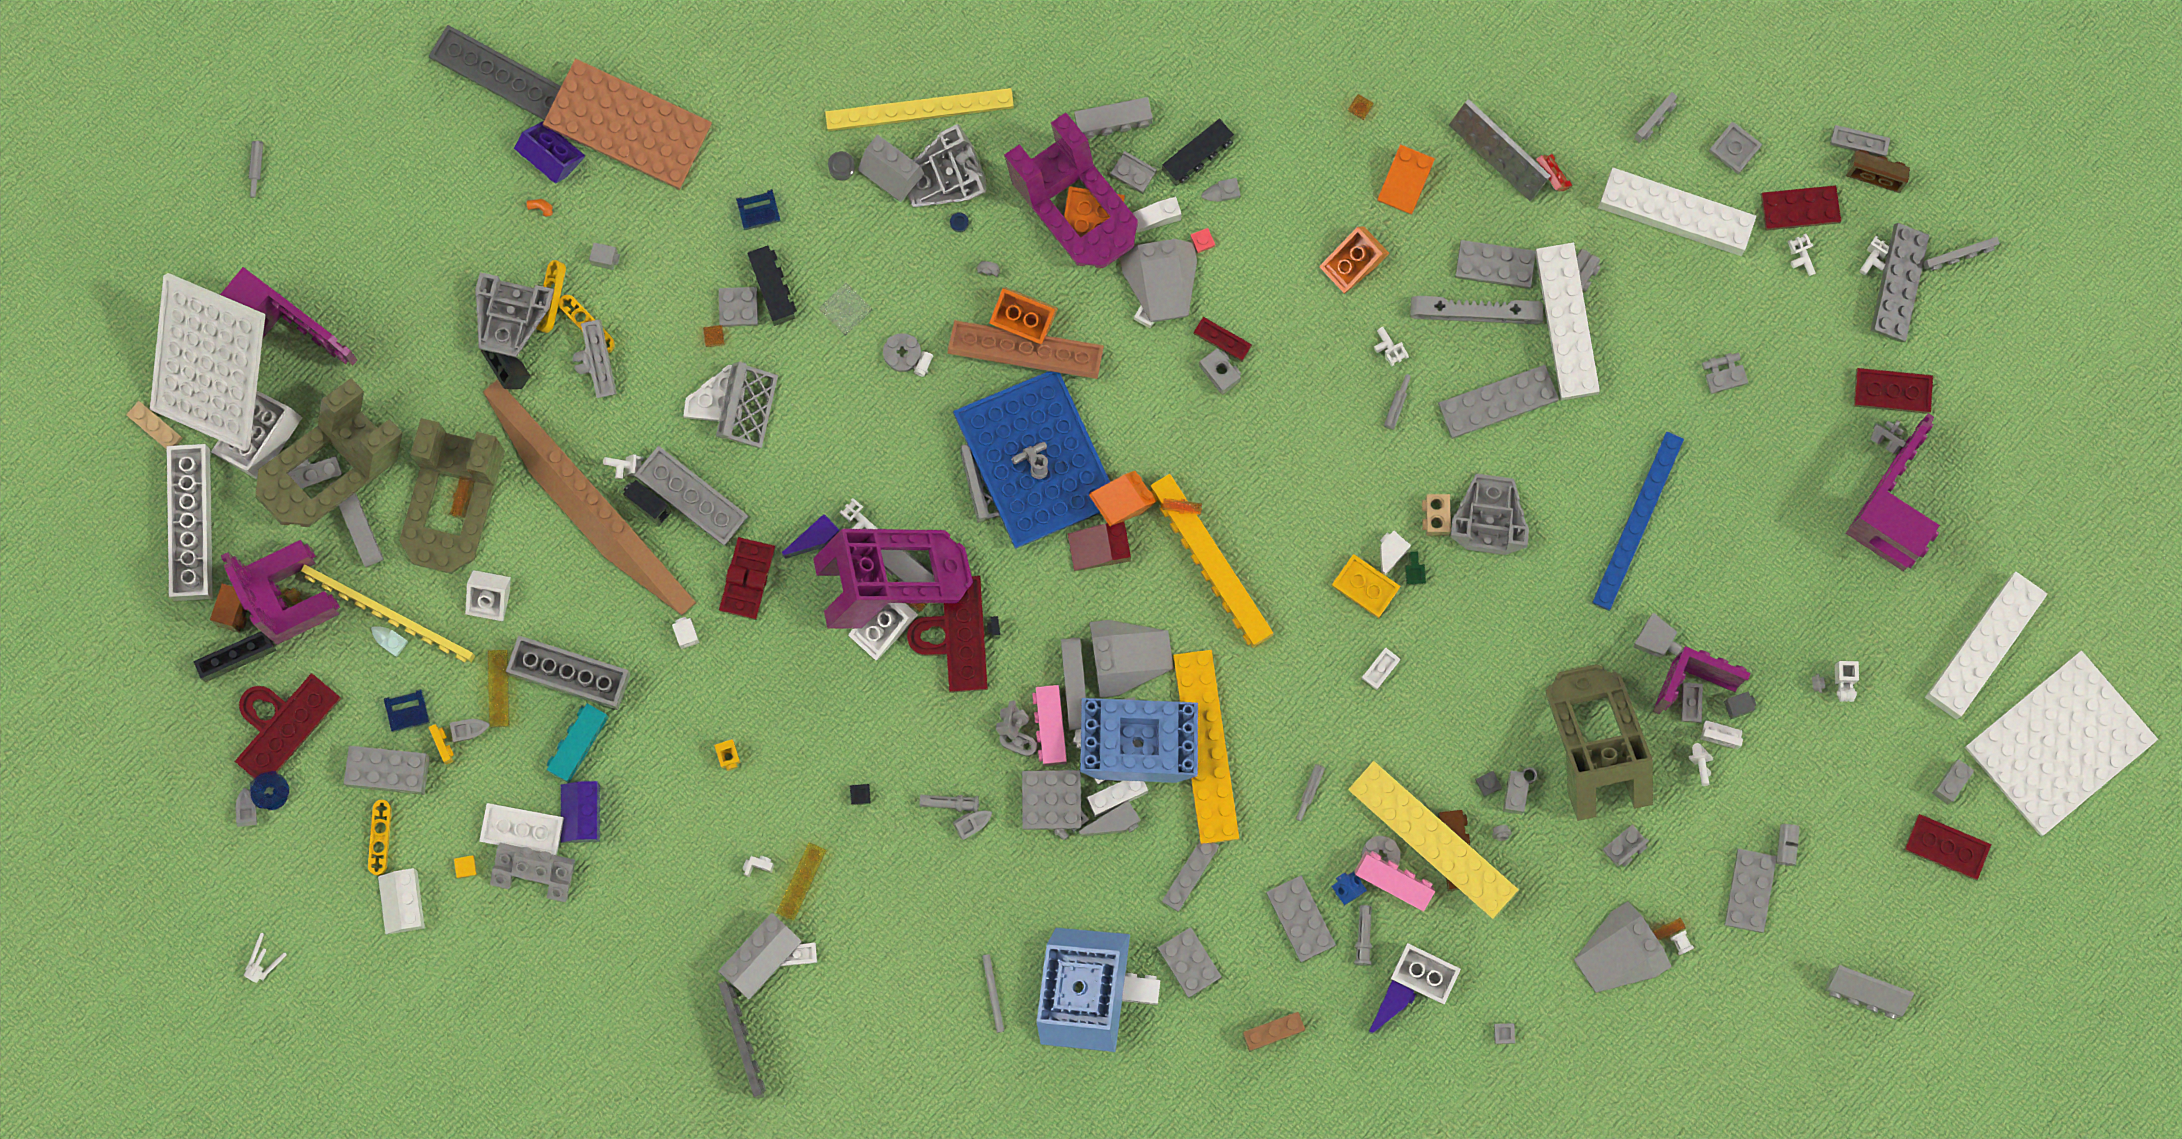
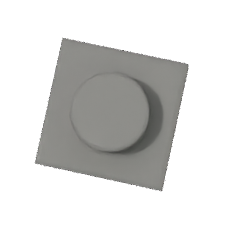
M1494 1024L1495 1044H1515L1514 1024Z

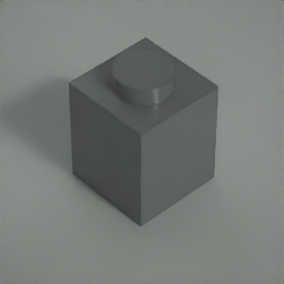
M1749 691L1727 698L1724 701L1730 720L1752 713L1755 710L1756 701L1753 695L1750 696Z

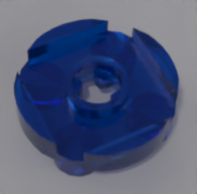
M276 771L261 773L250 783V797L258 808L276 810L286 803L290 791L287 780ZM268 787L274 788L273 794L271 795L269 793L265 794L264 792Z

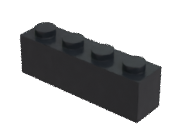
M1219 118L1162 164V171L1175 186L1180 183L1183 185L1190 179L1192 173L1201 171L1208 160L1213 161L1219 155L1218 152L1223 148L1225 150L1233 144L1234 134Z
M769 245L748 252L750 263L773 325L776 326L795 319L794 313L797 310L794 302H790L788 299V295H791L788 285H783L781 278H784L781 267L777 268L775 261L778 260L775 250H770Z
M260 631L193 662L200 679L208 682L277 650L273 641Z

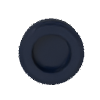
M960 212L953 214L950 218L951 228L955 232H964L969 226L968 217Z

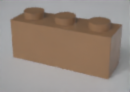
M1299 1012L1247 1030L1242 1034L1247 1048L1251 1052L1305 1031Z

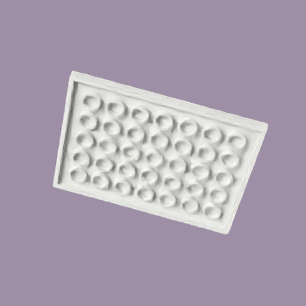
M165 274L162 285L150 410L241 450H248L251 441L265 314L172 274Z
M2080 651L1964 748L2042 837L2154 744L2158 738L2088 657Z

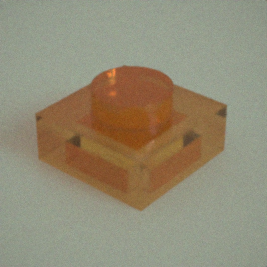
M1357 94L1348 108V112L1364 120L1374 103Z
M722 325L703 327L706 347L725 345Z

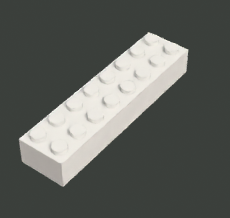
M1612 168L1598 207L1599 209L1742 256L1746 249L1756 219V215L1616 168Z
M1574 243L1538 248L1535 251L1560 400L1598 395L1600 390Z
M206 444L167 446L169 597L173 601L213 599L210 448Z
M2014 572L1925 698L1956 720L1960 718L2045 599L2047 593L2019 573Z

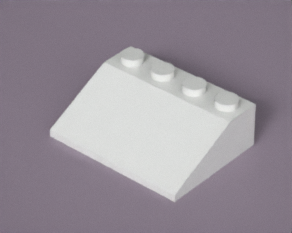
M256 390L250 448L244 451L218 440L211 452L257 479L258 469L280 453L303 417L290 407Z

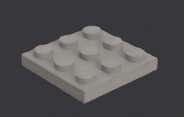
M1080 770L1022 771L1023 830L1081 829Z

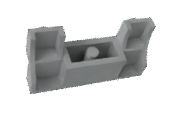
M500 842L497 847L495 865L492 868L490 885L509 889L512 876L548 884L547 898L566 902L576 860L553 855L546 851L540 852L529 847H518Z

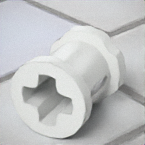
M1686 930L1670 938L1671 941H1674L1679 955L1694 949V946L1690 944L1686 936Z

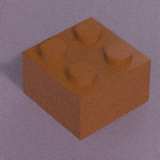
M222 583L210 621L218 627L240 633L241 629H244L247 618L245 616L247 610L242 606L234 587Z

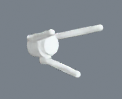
M263 933L259 935L244 973L246 978L255 983L259 979L264 980L266 975L287 955L283 953L262 972L264 968L259 964L266 949L264 948L255 963L254 960L262 942Z

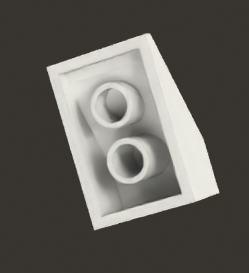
M888 603L862 629H852L848 636L870 656L878 660L909 627L918 614L906 603Z

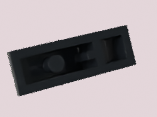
M481 350L504 389L524 388L530 374L523 362L517 357Z

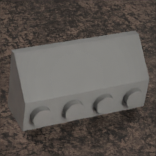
M771 913L718 972L750 1000L802 941Z
M1841 965L1832 968L1825 991L1830 992L1829 996L1837 999L1841 997L1846 998L1850 1004L1859 1006V1004L1865 1005L1867 1010L1875 1013L1878 1011L1884 1012V1016L1894 1020L1903 1017L1914 995L1911 991Z

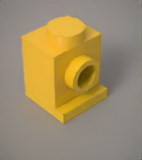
M733 739L714 745L722 769L726 768L727 771L738 768L737 764L741 762ZM731 754L732 759L726 760L725 756Z

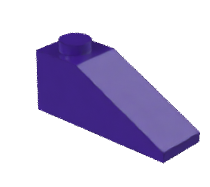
M823 514L782 551V555L786 559L824 548L840 530Z
M1392 980L1368 1033L1373 1034L1403 1010L1408 1003L1412 1005L1416 996L1414 990Z

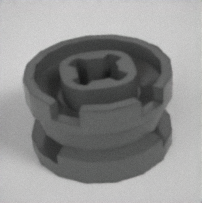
M839 151L830 156L828 168L831 176L836 180L843 181L853 175L855 165L850 154Z

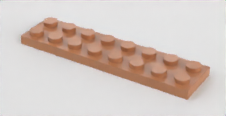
M954 320L948 354L1098 379L1104 345L1046 336L1041 345L1001 328Z

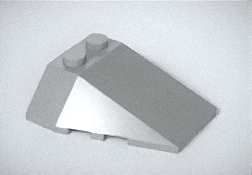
M959 124L942 131L935 141L930 145L928 144L924 148L925 150L913 159L915 163L920 165L924 175L908 193L912 207L968 201L986 193V177L972 143ZM960 153H965L971 163L980 171L976 173L966 163L960 166L956 162L955 157Z
M1171 239L1140 244L1120 256L1123 276L1127 279L1133 293L1137 296L1140 305L1151 322L1189 316L1197 266L1194 243Z
M480 272L475 289L479 349L517 357L550 308L554 289L535 285V288L504 282L500 280L499 276Z
M1476 474L1458 511L1452 519L1451 538L1467 550L1506 555L1527 548L1529 528L1524 519V511L1519 502L1520 498L1514 479Z
M1113 620L1089 622L1100 698L1119 696L1174 669L1167 630Z
M1628 901L1608 915L1574 959L1595 993L1655 978L1672 967L1664 948L1641 914Z

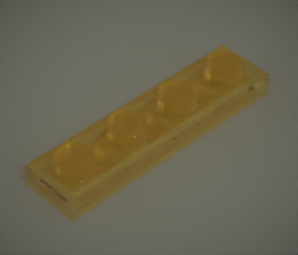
M488 650L490 728L510 727L509 676L506 673L508 650Z
M808 842L776 914L795 921L827 852L826 849Z

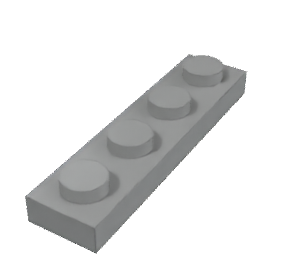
M1998 237L1928 259L1923 262L1924 270L1929 268L1931 271L1942 268L1941 264L1947 262L1949 265L1960 262L1959 258L1965 256L1966 259L1978 256L1977 252L1983 251L1984 254L1994 251V247L2000 244Z
M1199 841L1162 900L1164 904L1179 912L1218 850L1219 845L1216 843L1201 845Z

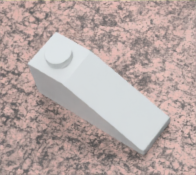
M1176 197L1156 202L1133 212L1134 216L1138 219L1136 233L1181 220V211Z

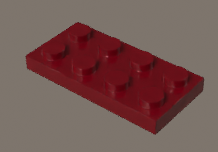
M1836 185L1761 193L1766 231L1841 223Z
M1857 368L1854 406L1930 414L1933 375Z
M1918 814L1904 850L1977 881L1992 844Z

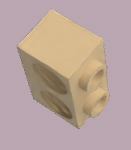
M1427 494L1425 500H1422V511L1426 512V519L1422 520V529L1426 530V536H1449L1451 532L1450 494ZM1438 502L1441 508L1435 510L1431 507V503ZM1437 520L1441 523V527L1434 528L1431 522Z

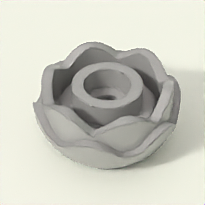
M981 261L976 268L980 274L985 273L996 277L998 273L1000 274L999 266L996 263Z

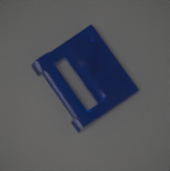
M773 189L767 190V193L743 199L742 197L736 198L744 231L781 222ZM770 200L769 204L744 209L746 205Z
M422 689L416 690L415 693L395 698H384L391 732L430 723ZM414 700L419 702V705L393 710L394 705Z

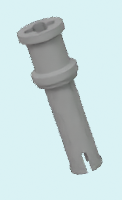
M921 794L920 807L952 808L958 812H962V810L978 812L979 796L974 798L963 797V795L947 797Z
M1361 905L1359 906L1358 942L1355 944L1357 950L1354 964L1370 966L1372 906Z

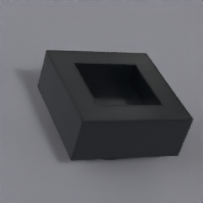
M998 616L991 617V622L987 623L988 634H992L993 639L1001 638Z
M869 784L850 785L852 806L871 804Z

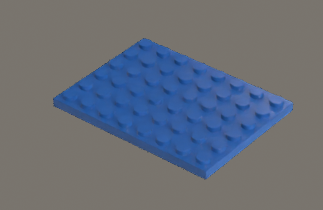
M1048 371L953 411L1015 549L1101 513L1089 494L1110 483V480L1059 372ZM1045 442L1047 448L1036 453L1042 454L1048 459V474L1045 478L1036 479L1031 475V464L1027 459L1013 464L1011 458L1022 453L1023 449Z

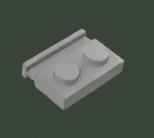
M1124 151L1110 176L1143 194L1154 174H1156L1157 169Z

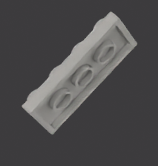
M1461 240L1455 278L1530 289L1535 251Z
M1737 849L1724 926L1764 933L1777 856Z
M1302 876L1266 892L1300 963L1336 946Z

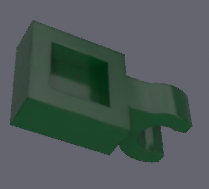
M1418 551L1410 552V565L1405 566L1406 585L1426 584L1425 564L1419 565Z

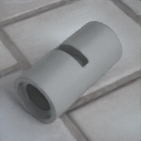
M1780 824L1777 864L1796 866L1800 826Z

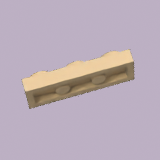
M140 401L126 414L166 450L167 446H176L183 439Z

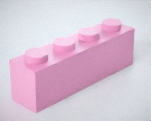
M1059 685L1036 687V693H1032L1033 704H1037L1038 712H1034L1035 723H1039L1040 731H1036L1037 743L1041 742L1042 750H1038L1039 762L1043 761V766L1067 764Z
M1365 851L1354 870L1355 875L1422 911L1426 909L1435 893L1431 882L1426 879L1421 881L1415 878L1416 875L1407 869L1405 872L1398 869L1399 865L1390 860L1385 862L1381 859L1382 856L1374 851H1371V853Z

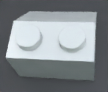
M473 570L467 582L465 614L503 621L510 594L511 577Z

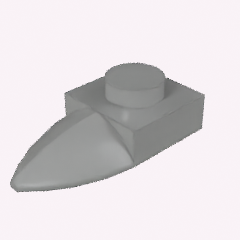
M1237 178L1218 181V184L1212 185L1203 192L1202 198L1215 202L1240 198Z
M478 719L450 723L453 742L471 740L482 734L490 725Z
M243 788L236 800L237 827L257 825L255 801L252 794L246 788Z
M978 811L972 814L967 813L953 821L960 839L964 840L982 829L989 821L992 812Z

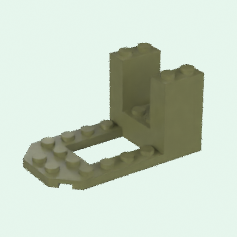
M352 378L321 399L317 427L258 469L256 498L281 525L295 524L301 525L300 527H310L398 460L403 432L390 419L378 428L372 424L361 412L364 391ZM331 443L351 464L353 469L311 499L288 473L324 446Z
M420 419L410 454L420 467L399 540L414 565L452 574L458 568L475 560L505 450L496 436L477 432L474 440L446 433L439 422ZM440 474L475 483L460 536L425 527Z
M1598 664L1559 672L1553 684L1549 685L1546 689V697L1566 751L1567 793L1577 821L1596 817V787L1625 782L1634 809L1653 805V759L1621 674L1614 671L1612 673L1608 672ZM1607 697L1621 736L1585 743L1571 705Z

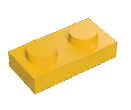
M436 724L430 726L429 730L443 762L446 765L454 762L452 759L454 752L450 745H446L444 740L447 738L442 727L439 728Z

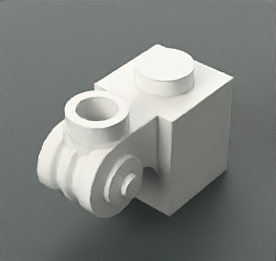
M1839 661L1835 664V684H1839L1837 691L1838 699L1840 702H1854L1857 691L1853 688V684L1859 681L1858 661Z

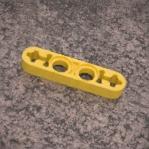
M552 260L548 264L543 287L551 288L552 284H555L550 308L536 327L537 330L544 333H549L553 329L566 272L565 264L557 260Z
M564 295L559 299L560 309L581 331V323L595 320L573 296ZM564 301H571V305L575 310L572 312L568 306L564 308ZM578 313H584L586 318L582 322H577L575 316ZM603 328L605 341L610 340V347L607 348L608 353H610L615 348V342Z
M386 800L376 801L372 809L368 869L376 876L383 875L387 870L392 808ZM381 804L387 807V810L383 811V817H387V820L376 819V817L381 816V812L377 810L378 807H381ZM378 823L386 825V830L383 833L376 832L375 827ZM377 842L384 844V850L380 853L374 851V845ZM373 855L384 856L383 859L379 858V864L382 865V868L378 872L373 868V865L377 864V858H373Z

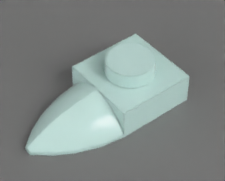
M379 626L371 627L372 634L377 643L395 657L400 654L408 643L406 639L393 630Z

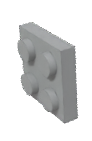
M1732 122L1710 148L1709 152L1739 174L1762 144Z
M757 287L719 288L720 327L758 325Z

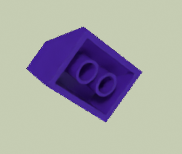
M544 121L523 131L514 149L556 184L567 178L585 158V155L559 133L544 127Z
M579 781L561 784V817H564L561 843L600 842V784L598 781Z

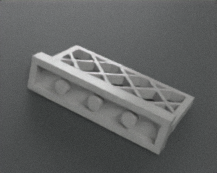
M733 363L716 437L727 438L756 448H762L778 375L747 366L746 363ZM746 371L752 372L755 380L748 383L745 379ZM763 377L772 378L770 386L765 389L760 379ZM755 382L758 383L762 390L754 395L750 387ZM746 388L751 398L744 402L741 397V391ZM764 394L767 402L766 405L761 407L756 397ZM751 400L754 401L756 407L758 408L756 411L750 413L749 409L746 406V403L750 402ZM742 406L747 416L740 420L736 413L737 409ZM760 412L763 419L762 423L757 425L752 415ZM749 418L754 427L749 431H746L741 423ZM736 425L740 427L743 433L739 437L732 435L733 427ZM756 430L759 436L758 442H753L748 434Z
M962 445L960 454L977 523L1000 517L998 511L996 513H988L987 506L993 500L983 492L985 482L981 484V480H984L979 475V469L971 454L969 445Z

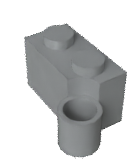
M1529 767L1522 772L1510 771L1503 812L1519 815L1524 813L1528 786L1537 778L1535 769ZM1524 772H1531L1534 777L1533 780H1526Z

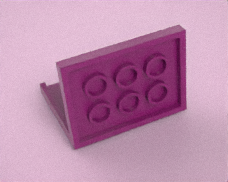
M1685 646L1672 661L1653 712L1660 714L1676 701L1679 691L1676 689L1683 683L1686 673L1732 692H1736L1737 688L1744 681H1748L1751 673L1747 672V669L1743 666L1728 664L1729 661L1720 657L1715 659L1704 650H1699L1698 652Z

